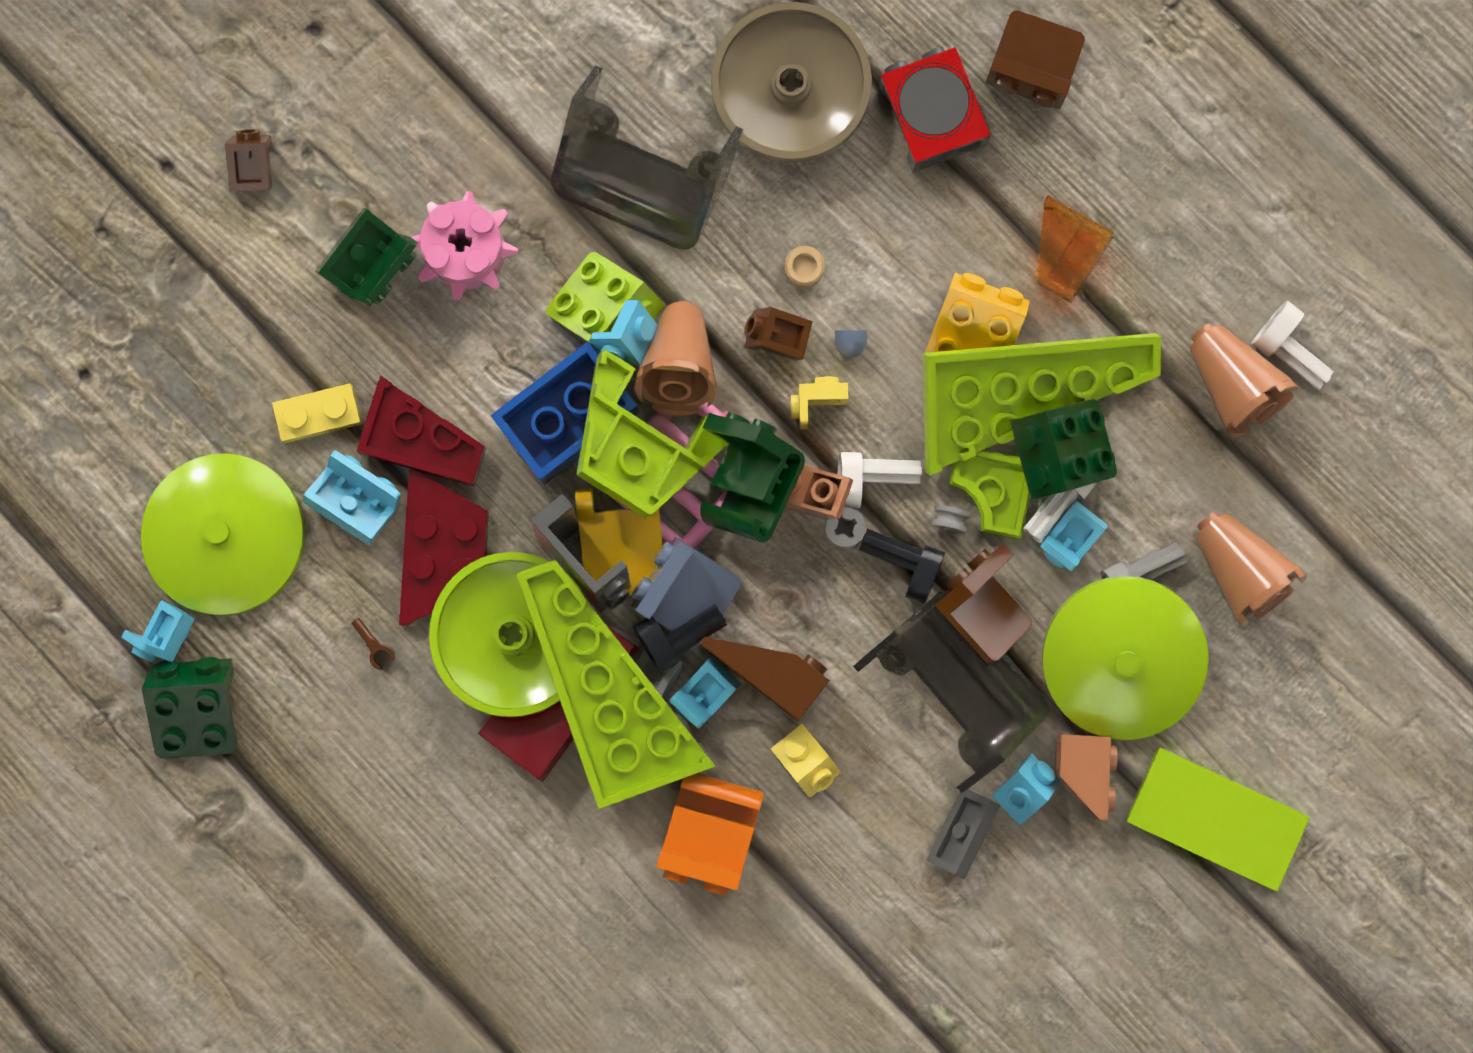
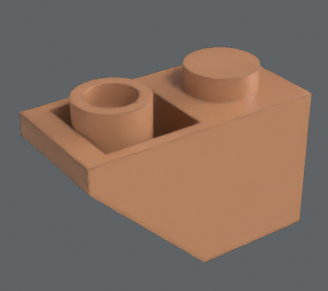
M804 465L785 508L820 519H840L853 479Z
M1056 735L1055 777L1093 819L1108 820V812H1114L1116 804L1115 787H1109L1110 771H1115L1117 767V747L1111 746V737Z

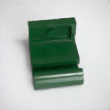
M728 412L726 417L709 413L702 428L729 444L710 485L718 490L727 492L721 507L702 501L700 508L701 518L708 526L761 543L767 542L773 535L804 468L805 457L801 451L775 435L777 429L762 420L754 419L753 423L750 424V421L732 412Z

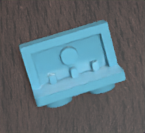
M334 450L329 456L327 467L303 495L302 502L370 546L397 513L401 493L389 480L382 477L378 478L365 470L355 458L348 455L344 456Z

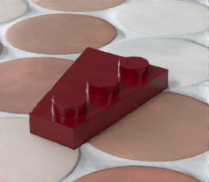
M380 375L356 452L363 456L475 487L486 451L485 446Z

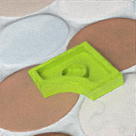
M982 450L977 452L975 457L965 461L959 460L954 462L949 486L963 491L975 503L980 515V532L1021 540L1030 494L1020 457Z

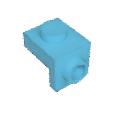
M626 300L611 332H593L589 341L599 353L606 349L628 364H641L658 324L639 300Z
M1075 500L1043 540L1040 547L1045 550L1046 558L1059 568H1064L1065 566L1070 571H1073L1081 558L1102 535L1108 525Z
M161 600L143 636L125 630L122 638L133 645L131 650L133 654L147 661L154 662L155 658L159 657L173 662L183 641L187 638L195 618L175 605Z
M712 656L674 694L670 702L676 707V712L684 721L700 728L741 686V683Z
M1031 753L1020 763L1011 777L993 793V799L1018 824H1022L1048 802L1059 786L1060 781L1055 777L1054 771L1047 763L1039 761Z

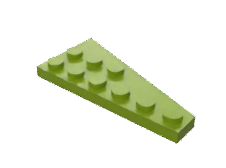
M1156 333L923 353L925 472L931 476L942 471V468L959 460H968L977 456L976 453L998 443L1002 445L1014 440L1010 424L1012 420L1091 399L1099 400L1113 393H1122L1161 376V336Z
M555 559L516 573L598 809L716 767Z

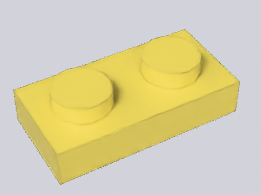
M351 383L272 403L280 439L284 444L362 424L354 387Z

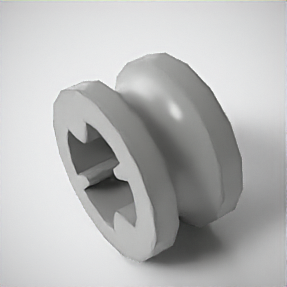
M935 505L934 511L937 512L938 517L932 520L931 526L949 532L967 534L968 528L965 527L964 522L966 519H970V512L954 507Z

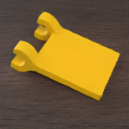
M593 488L576 489L575 500L583 568L597 581L622 560L628 569L631 588L628 592L629 596H631L640 580L644 576L649 578L657 566L654 563V559L663 546L660 510L658 509L646 519L631 509L596 512L594 510Z

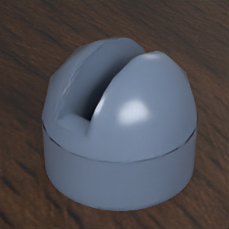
M835 330V346L843 356L852 358L859 356L864 351L867 345V330Z

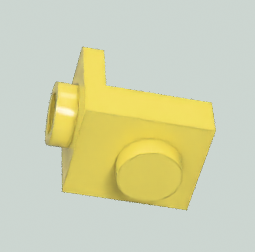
M825 376L815 378V383L799 384L798 395H791V419H799V429H807L808 406L847 405L848 383H839L838 377Z
M803 724L799 725L771 748V751L808 797H812L815 793L827 789L832 784L834 778L840 774V770Z

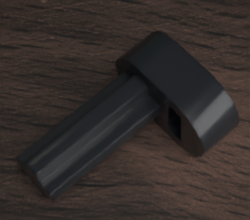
M868 528L859 548L861 552L914 572L905 597L925 605L946 552L928 545L922 550Z
M714 604L666 635L652 616L650 620L644 618L633 625V629L649 658L662 674L679 663L677 656L700 643L704 637H709L727 626L723 614L720 613L718 607Z

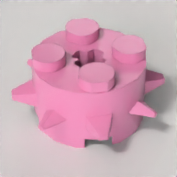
M470 191L466 192L462 201L448 202L444 205H437L433 202L428 203L426 206L429 217L424 222L421 234L412 236L418 242L416 247L421 249V253L426 260L418 279L423 283L439 278L444 284L451 286L454 300H460L465 289L478 288L482 286V283L494 290L498 289L500 285L496 273L501 270L504 258L518 254V248L504 242L500 232V228L508 216L506 210L502 209L489 213L480 205L475 204L473 192ZM468 239L471 246H465L464 252H458L455 245L458 242L460 243V240Z

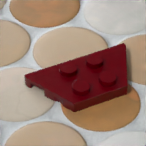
M409 469L399 615V625L408 626L421 618L431 615L440 593L453 576L470 563L487 555L489 512L413 469Z

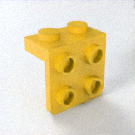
M955 273L924 353L1015 345L1026 318L1030 301L1024 299L1020 292L1012 288L1002 287L1000 290L987 285L983 278L975 274L964 273L961 275Z

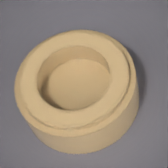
M800 246L793 249L787 255L784 267L785 275L794 286L809 288L821 280L824 274L825 263L822 255L815 248Z

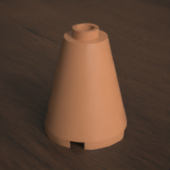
M678 301L664 309L658 327L635 377L634 389L637 398L642 402L644 397L652 403V410L673 416L692 415L698 413V407L707 403L708 408L716 396L717 386L703 312L699 307L688 301Z
M1207 324L1195 332L1191 338L1193 344L1190 346V352L1224 426L1231 437L1237 438L1251 432L1246 426L1251 422L1258 421L1262 425L1270 420L1293 399L1294 394L1291 391H1296L1299 388L1290 377L1221 324L1214 327L1211 324Z
M1213 512L1197 525L1200 532L1197 534L1196 540L1236 621L1241 627L1249 625L1246 619L1247 616L1253 613L1259 619L1294 592L1290 584L1296 578L1301 583L1306 580L1307 575L1299 566L1229 513L1219 515L1217 512Z

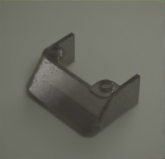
M595 65L571 99L551 176L553 190L566 201L674 248L686 250L694 247L705 229L728 178L744 129L735 127L720 154L712 151L698 152L690 161L688 169L616 138L620 125L618 116L610 107L594 100L603 68Z
M941 591L853 665V667L859 672L877 657L884 669L896 675H906L913 669L965 730L958 739L959 754L962 760L972 767L973 771L957 786V789L963 793L1004 762L1047 717L1048 706L1041 693L1006 653L994 664L985 662L935 606L948 593L947 591Z

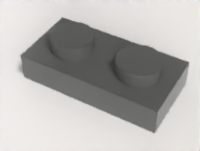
M962 787L926 861L965 880L1001 805Z

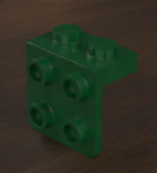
M363 208L315 272L352 301L370 307L373 303H381L392 288L389 282L398 270L400 272L405 271L416 257V252L413 250L418 242L412 237L398 234L368 209Z
M1091 399L1010 421L1031 500L1066 492L1116 476L1115 456L1111 450L1104 416L1097 400Z
M204 657L197 661L177 662L175 660L170 662L164 660L150 665L141 690L154 752L157 757L168 759L231 754L236 750L237 737L228 695L234 675L232 658Z

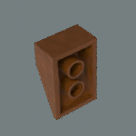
M704 637L700 642V646L797 722L830 681L824 676L828 669L809 654L803 660L796 654Z

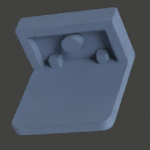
M675 537L671 544L665 542L654 559V563L657 566L650 577L644 576L634 589L631 596L635 599L632 607L649 620L652 616L656 622L673 631L714 604L718 607L720 613L723 614L739 590L741 580L729 570Z

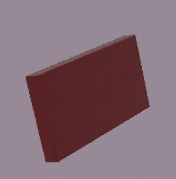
M606 624L632 658L639 647ZM561 702L545 711L523 717L491 715L478 733L482 738L542 782L574 740Z

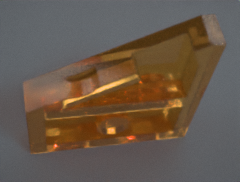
M1047 195L1044 199L1040 253L1036 277L1037 284L1072 303L1114 238V232Z

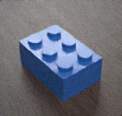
M588 341L490 415L543 485L563 472L580 457L596 359L598 357V353ZM624 389L617 404L636 416L640 413L638 405L626 389Z

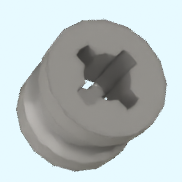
M844 507L840 519L826 520L824 534L827 541L833 547L839 550H849L861 542L865 534L866 523L863 516L857 510L851 507Z

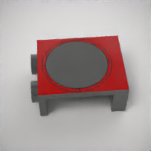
M944 47L934 48L921 56V60L911 64H907L906 61L896 62L885 68V73L880 76L879 89L881 93H887L909 149L907 160L912 173L987 146L990 132L956 47L946 51Z
M563 494L531 519L538 543L574 579L586 598L600 613L607 607L611 610L615 609L627 599L631 583L627 566L622 560L595 581L562 544L579 529L574 507Z

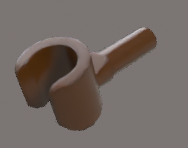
M360 618L355 619L351 623L371 651L369 658L374 668L383 669L375 659V653L379 650L387 651L394 661L395 652L393 648L386 644H380Z

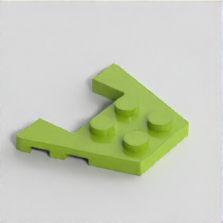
M604 349L596 359L576 475L646 519L656 512L690 478L705 467L714 456L729 444L702 428L707 415L700 419L684 448L619 406L617 402L631 379L635 368Z

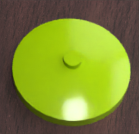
M236 454L202 456L188 461L172 471L158 485L150 497L141 526L142 553L147 568L157 585L170 598L184 607L197 612L218 616H231L255 610L279 595L292 580L299 567L306 539L305 521L301 506L286 481L266 465L254 459Z
M503 552L480 558L454 575L446 584L435 603L429 628V643L434 665L439 676L450 691L461 701L481 712L502 717H523L545 711L560 702L516 576L517 572L548 562V560L542 557L522 552ZM567 574L568 577L575 584V586L582 593V595L585 597V594L583 593L579 585L574 581V579L569 574Z
M1109 577L1090 583L1077 590L1055 612L1043 641V674L1049 692L1057 706L1080 728L1101 737H1111V739L1116 740L1141 739L1160 733L1173 726L1189 712L1197 701L1204 687L1208 672L1209 652L1207 640L1195 613L1171 589L1141 577Z

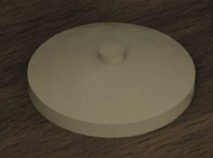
M801 2L771 4L743 17L729 30L716 52L711 73L714 107L722 125L731 137L755 155L771 161L784 163L811 161L823 157L843 145L854 134L865 116L872 86L868 55L861 40L852 28L832 12Z

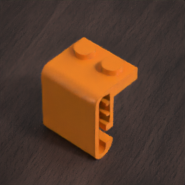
M700 773L683 778L665 842L656 866L664 870L663 877L687 884L688 877L705 881L703 889L727 896L728 889L737 891L764 792Z

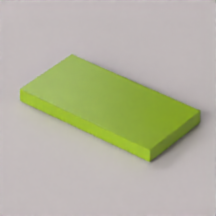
M1157 747L1125 822L1270 890L1278 892L1310 816L1166 749Z

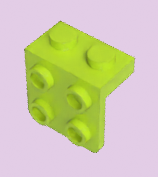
M591 252L546 308V314L584 341H588L595 351L599 353L589 341L592 333L611 332L626 300H639L654 321L665 304L644 281L597 252Z

